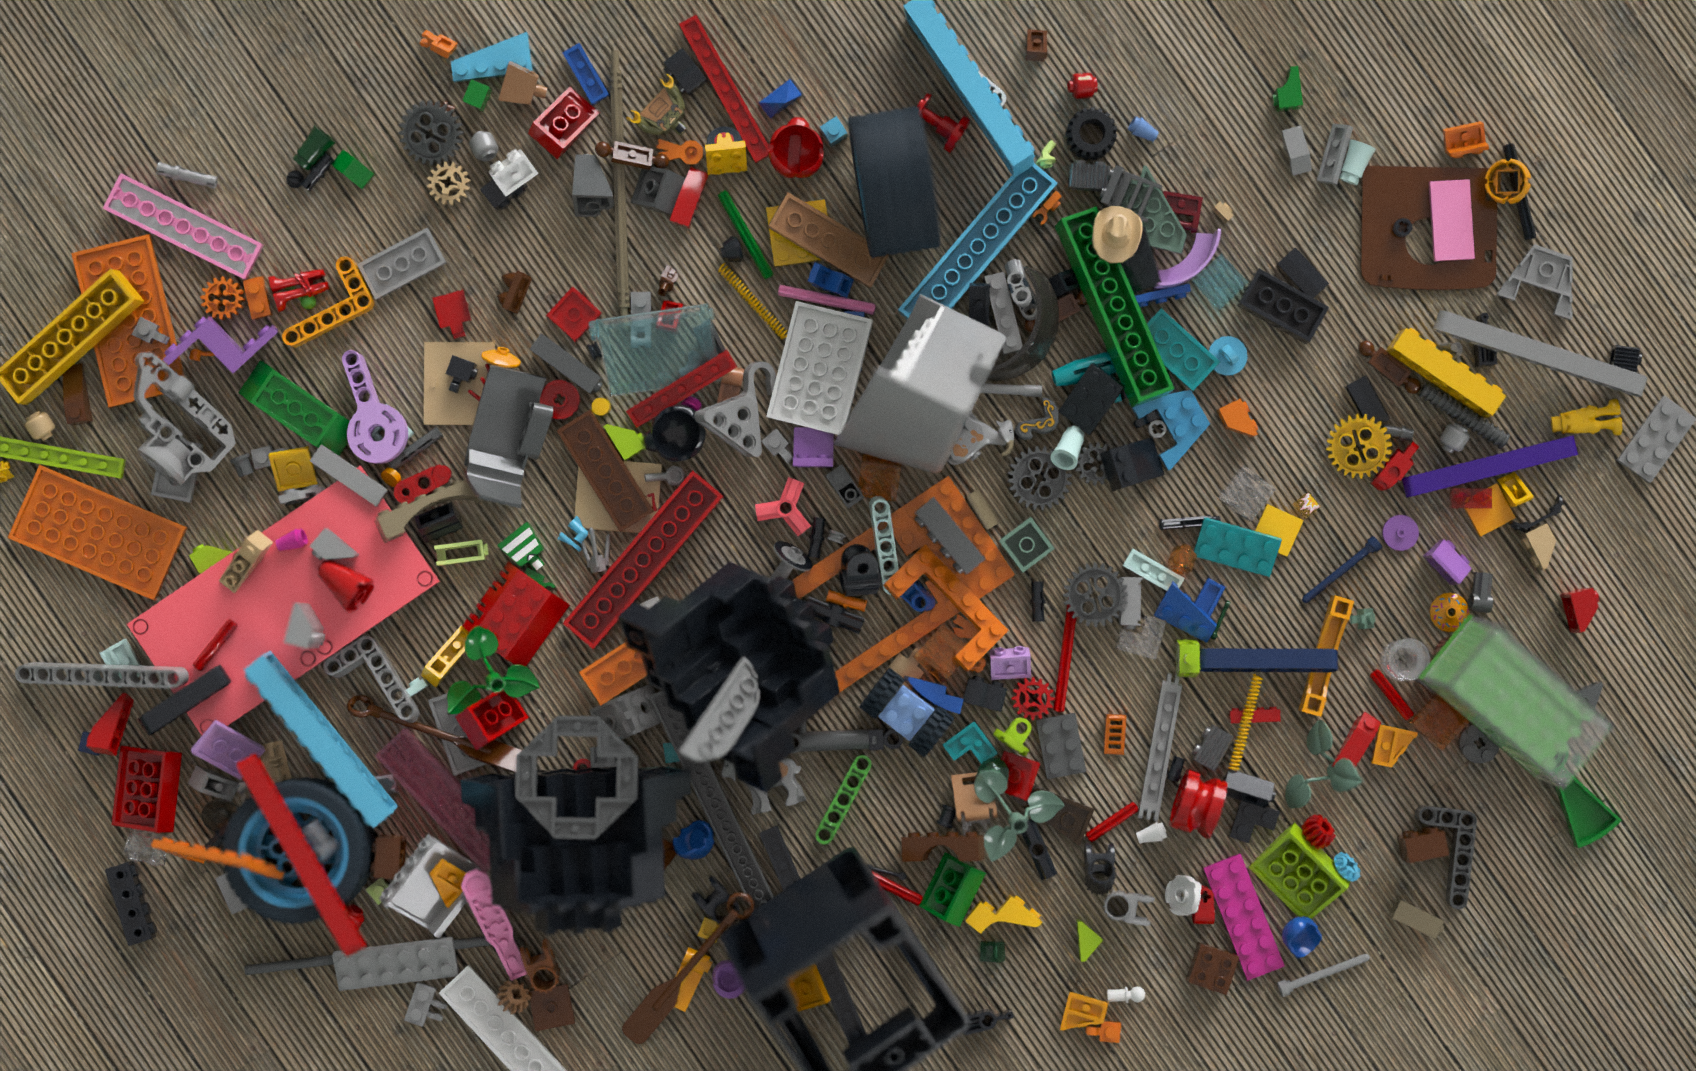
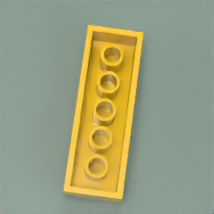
M1405 328L1397 333L1386 349L1388 353L1439 389L1463 403L1464 406L1472 409L1473 412H1477L1479 416L1488 418L1494 415L1506 397L1500 387L1494 384L1491 386L1485 382L1487 379L1484 376L1469 371L1470 367L1465 363L1454 361L1450 353L1444 350L1441 352L1435 348L1437 345L1434 342L1419 337L1420 333L1415 329Z

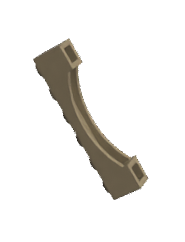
M461 478L452 482L450 487L444 488V486L433 490L431 495L426 496V494H422L416 497L412 503L408 504L406 501L397 505V509L393 511L387 509L378 513V517H376L374 522L384 543L403 536L405 533L404 527L417 514L433 505L451 500H471L475 504L486 500L479 499L469 486L467 479L463 481Z

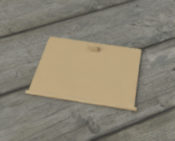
M492 340V342H424V425H473L479 401L470 395L468 390H472L481 397L484 385L480 378L483 377L486 380L488 371L485 364L490 366V363L481 358V354L483 351L495 350V340ZM452 355L477 364L476 368L479 369L476 379L471 380V383L461 382L458 394L449 390L453 377L445 374Z
M624 461L652 507V496L648 497L647 495L654 493L657 511L652 512L622 531L640 533L659 510L661 481L645 482V474L661 473L662 464ZM578 466L575 517L578 516L585 529L592 527L593 530L620 532Z

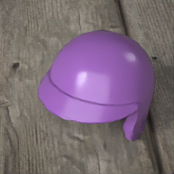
M731 960L719 962L712 973L714 989L724 998L738 997L743 993L744 988Z

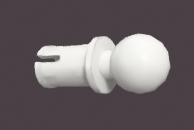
M1138 986L1133 987L1131 991H1128L1127 987L1125 989H1107L1108 1003L1119 1001L1128 1003V999L1134 1002H1141L1145 998L1144 989Z

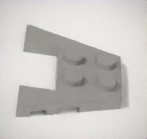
M1534 244L1499 289L1496 296L1515 301L1520 283L1522 282L1558 294L1559 297L1553 315L1572 320V257Z

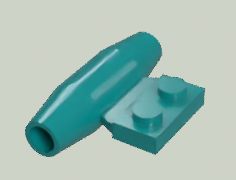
M1102 352L1072 361L1051 371L1053 383L1057 387L1077 384L1091 363H1095L1109 375L1116 373L1109 353ZM1121 395L1118 396L1114 403L1122 401Z

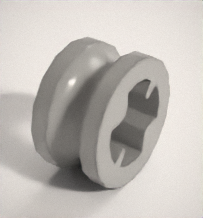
M1161 420L1151 422L1148 426L1149 435L1153 438H1161L1166 433L1165 423ZM1161 425L1162 428L1160 430H1162V433L1154 434L1152 426Z
M830 530L831 535L827 539L844 545L843 539L847 535Z

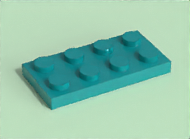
M1162 308L1147 323L1165 367L1192 391L1220 363L1214 355Z
M1204 517L1193 556L1270 577L1282 539Z

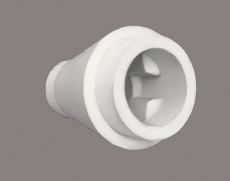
M1156 822L1136 832L1140 844L1163 841L1164 838H1167L1163 822Z

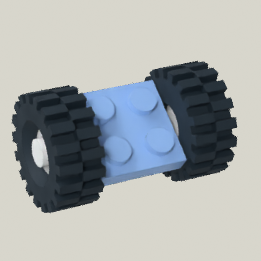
M889 667L859 707L875 719L878 716L910 741L909 747L924 758L949 728L954 717L940 706L934 709L905 685H902L905 679Z

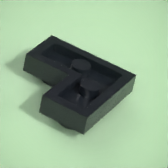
M1240 800L1229 837L1249 843L1255 824L1271 830L1275 829L1280 811L1269 807L1263 808Z

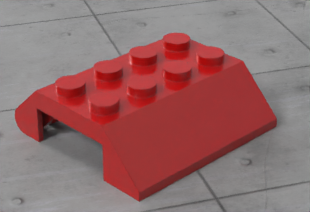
M508 561L504 569L509 574L503 570L499 573L502 578L507 580L506 583L502 586L500 582L494 580L492 585L497 590L489 587L480 600L486 606L480 603L476 605L478 610L483 612V615L479 618L476 614L471 613L469 618L474 622L466 619L462 627L468 632L476 626L490 630L498 639L496 652L513 664L526 667L570 604L555 593L550 592L522 572L516 565Z

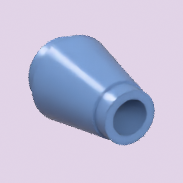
M1137 116L1133 118L1128 127L1132 135L1154 142L1159 133L1146 120Z

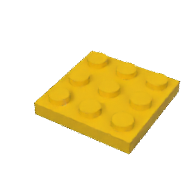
M825 199L805 202L827 215ZM779 206L766 208L768 225ZM769 229L774 267L823 261Z

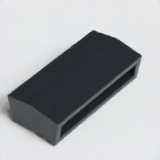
M1296 247L1277 263L1305 294L1312 298L1329 284Z
M1367 375L1345 386L1362 419L1365 414H1367V420L1374 416L1375 424L1379 421L1384 423L1391 419Z

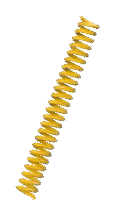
M723 263L718 272H721V275H724L723 278H726V281L732 284L734 290L740 293L745 302L748 301V304H751L750 307H753V310L759 313L758 316H761V319L767 322L769 328H772V331L775 330V334L778 337L781 336L780 339L786 338L787 334L785 335L787 330L782 332L785 327L778 330L782 324L777 326L779 321L773 324L777 318L771 321L774 315L769 317L771 312L764 316L769 309L763 312L766 306L760 309L763 304H760L757 307L760 301L755 303L758 298L751 301L755 295L750 298L749 296L752 292L746 295L750 289L743 293L747 286L742 288L744 285L742 283L737 287L742 280L735 284L739 277L733 280L736 277L735 274L729 278L734 271L730 274L728 272L731 269L724 272L728 266L722 269L725 265Z
M1252 674L1256 678H1251L1253 681L1250 683L1253 685L1249 686L1252 689H1249L1248 691L1251 693L1247 694L1250 697H1246L1247 700H1250L1245 701L1249 705H1244L1248 709H1243L1247 713H1242L1244 716L1241 718L1244 720H1241L1240 722L1243 724L1239 725L1242 728H1238L1241 732H1237L1241 736H1236L1240 740H1235L1239 744H1234V746L1239 748H1233L1235 751L1232 753L1235 755H1231V757L1234 759H1230L1233 763H1229L1233 767H1228V769L1235 771L1240 769L1238 766L1241 764L1238 762H1241L1242 760L1239 758L1243 757L1240 754H1244L1241 750H1245L1241 746H1246L1244 743L1247 742L1245 739L1248 738L1246 735L1249 734L1247 731L1250 730L1247 727H1251L1248 723H1252L1249 719H1253L1250 715H1254L1250 711H1255L1253 708L1256 707L1254 705L1257 703L1255 700L1258 699L1256 696H1259L1256 692H1260L1257 688H1261L1258 684H1262V682L1258 680H1263V678L1256 674Z

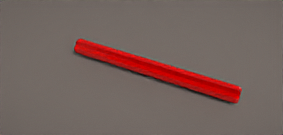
M1066 610L1054 701V711L1064 712L1076 625V618H1072L1075 613L1074 611L1067 612Z

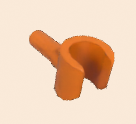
M192 349L189 359L200 361L201 355H215L211 351Z

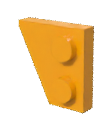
M1380 725L1376 735L1371 763L1392 768L1411 741L1417 737L1418 732Z
M442 858L429 874L445 906L449 908L463 892L461 883L466 872Z

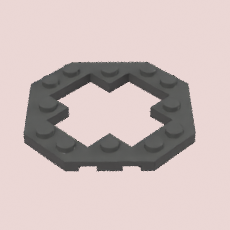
M556 716L544 730L516 755L515 797L542 823L554 838L597 839L638 799L639 757L599 716ZM558 736L597 737V757H617L616 798H596V818H556L557 797H537L538 756H558Z

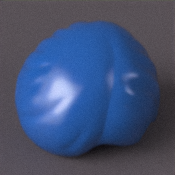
M696 820L689 826L682 828L679 837H674L672 840L676 854L684 859L698 860L708 855L713 848L714 833L709 823L703 820Z
M1305 916L1293 918L1284 926L1282 931L1283 943L1297 958H1302L1311 953L1322 939L1316 923L1311 918Z

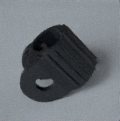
M851 545L842 553L839 579L845 597L877 594L880 588L881 571L878 562L864 545Z
M1089 843L1084 845L1085 885L1087 890H1090L1091 894L1095 893L1096 896L1098 894L1102 896L1104 893L1108 894L1114 885L1117 874L1115 872L1116 867L1114 866V843L1108 844V851L1106 853L1092 854V845ZM1097 861H1105V862H1107V864H1094V863L1097 862ZM1102 873L1108 877V880L1099 881L1092 874Z
M711 875L708 879L711 882L710 885L715 890L706 899L699 892H693L691 896L708 915L712 916L713 921H716L718 925L726 916L716 914L715 909L719 904L727 902L732 894H729L726 887ZM736 900L733 904L735 906L734 909L740 914L739 903Z

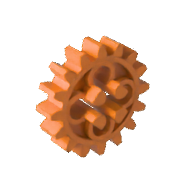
M224 276L221 277V281L216 277L213 278V284L207 282L209 287L208 289L202 288L205 295L200 296L201 299L205 300L201 304L202 307H208L205 312L207 314L212 313V317L215 319L219 315L220 320H224L225 316L228 319H232V313L239 315L237 309H243L244 307L240 302L245 301V298L240 296L244 293V290H238L240 284H233V279L229 278L227 281ZM225 285L226 290H224L222 293L220 288L221 286ZM212 295H216L217 297H223V295H225L226 297L231 298L233 295H235L236 299L234 302H230L227 299H224L221 302L217 299L211 301L210 297ZM224 305L225 310L223 312H220L219 308Z

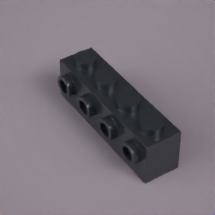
M132 860L105 869L128 946L155 938L157 927L150 918V905L148 902H145V888L138 879V866Z

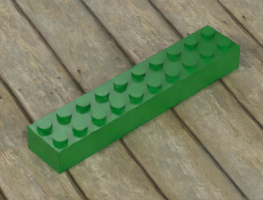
M1096 206L1061 218L1055 225V229L1121 384L1125 386L1124 391L1129 403L1133 408L1168 395L1174 390V386L1121 263H1109L1099 258L1093 248V227L1099 212Z

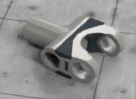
M1010 260L1006 263L1005 270L1008 276L1007 283L1016 305L1019 306L1023 317L1026 320H1034L1040 314L1036 296L1029 285L1021 260ZM1029 309H1036L1034 314L1026 315V312Z

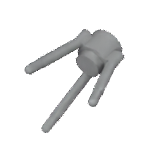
M591 527L589 529L593 550L591 559L584 541L580 543L587 561V568H590L591 573L606 571V565H609L610 535L607 534L603 559V555H598L594 530Z

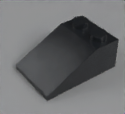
M1153 437L1100 453L1112 492L1165 475Z

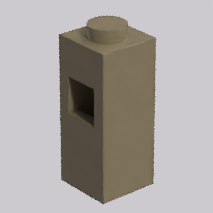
M1398 898L1389 914V917L1434 939L1442 934L1445 927L1443 920Z

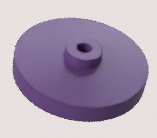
M1396 515L1389 518L1382 529V537L1386 545L1397 551L1410 549L1415 545L1419 536L1416 522L1405 515Z

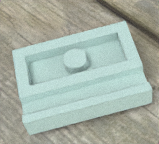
M123 639L99 653L104 663L108 665L142 666L127 639ZM119 672L118 675H119L120 679H122V675H121V673Z

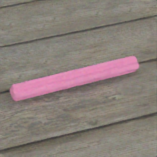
M780 285L778 289V295L856 312H865L871 315L875 311V304L785 285Z

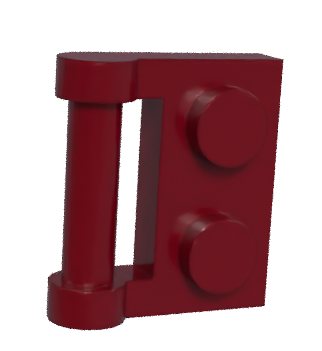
M1163 191V195L1175 214L1193 217L1192 222L1179 220L1183 229L1197 233L1203 197Z

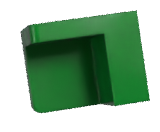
M471 79L463 102L483 112L492 90L489 86Z

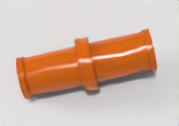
M831 590L828 591L826 602L841 605L845 609L849 607L862 612L865 611L867 600L853 596L845 597L844 594Z

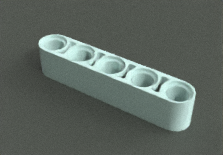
M875 496L869 502L876 557L881 571L880 584L887 594L892 595L883 586L899 570L890 506L883 497ZM878 502H883V509L876 511L875 505ZM880 522H887L884 530L877 529ZM882 542H890V545L887 549H880V545ZM886 561L893 562L889 569L883 568V564Z

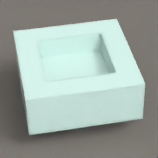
M418 677L409 683L410 687L406 691L411 697L430 684L426 679L420 680Z

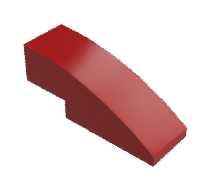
M690 167L670 217L671 223L690 228L709 177L707 172Z

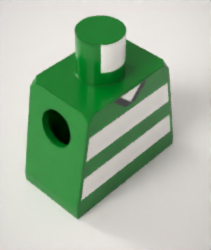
M529 522L524 523L497 545L520 567H524L529 563L536 572L545 565L538 556L544 551V548Z

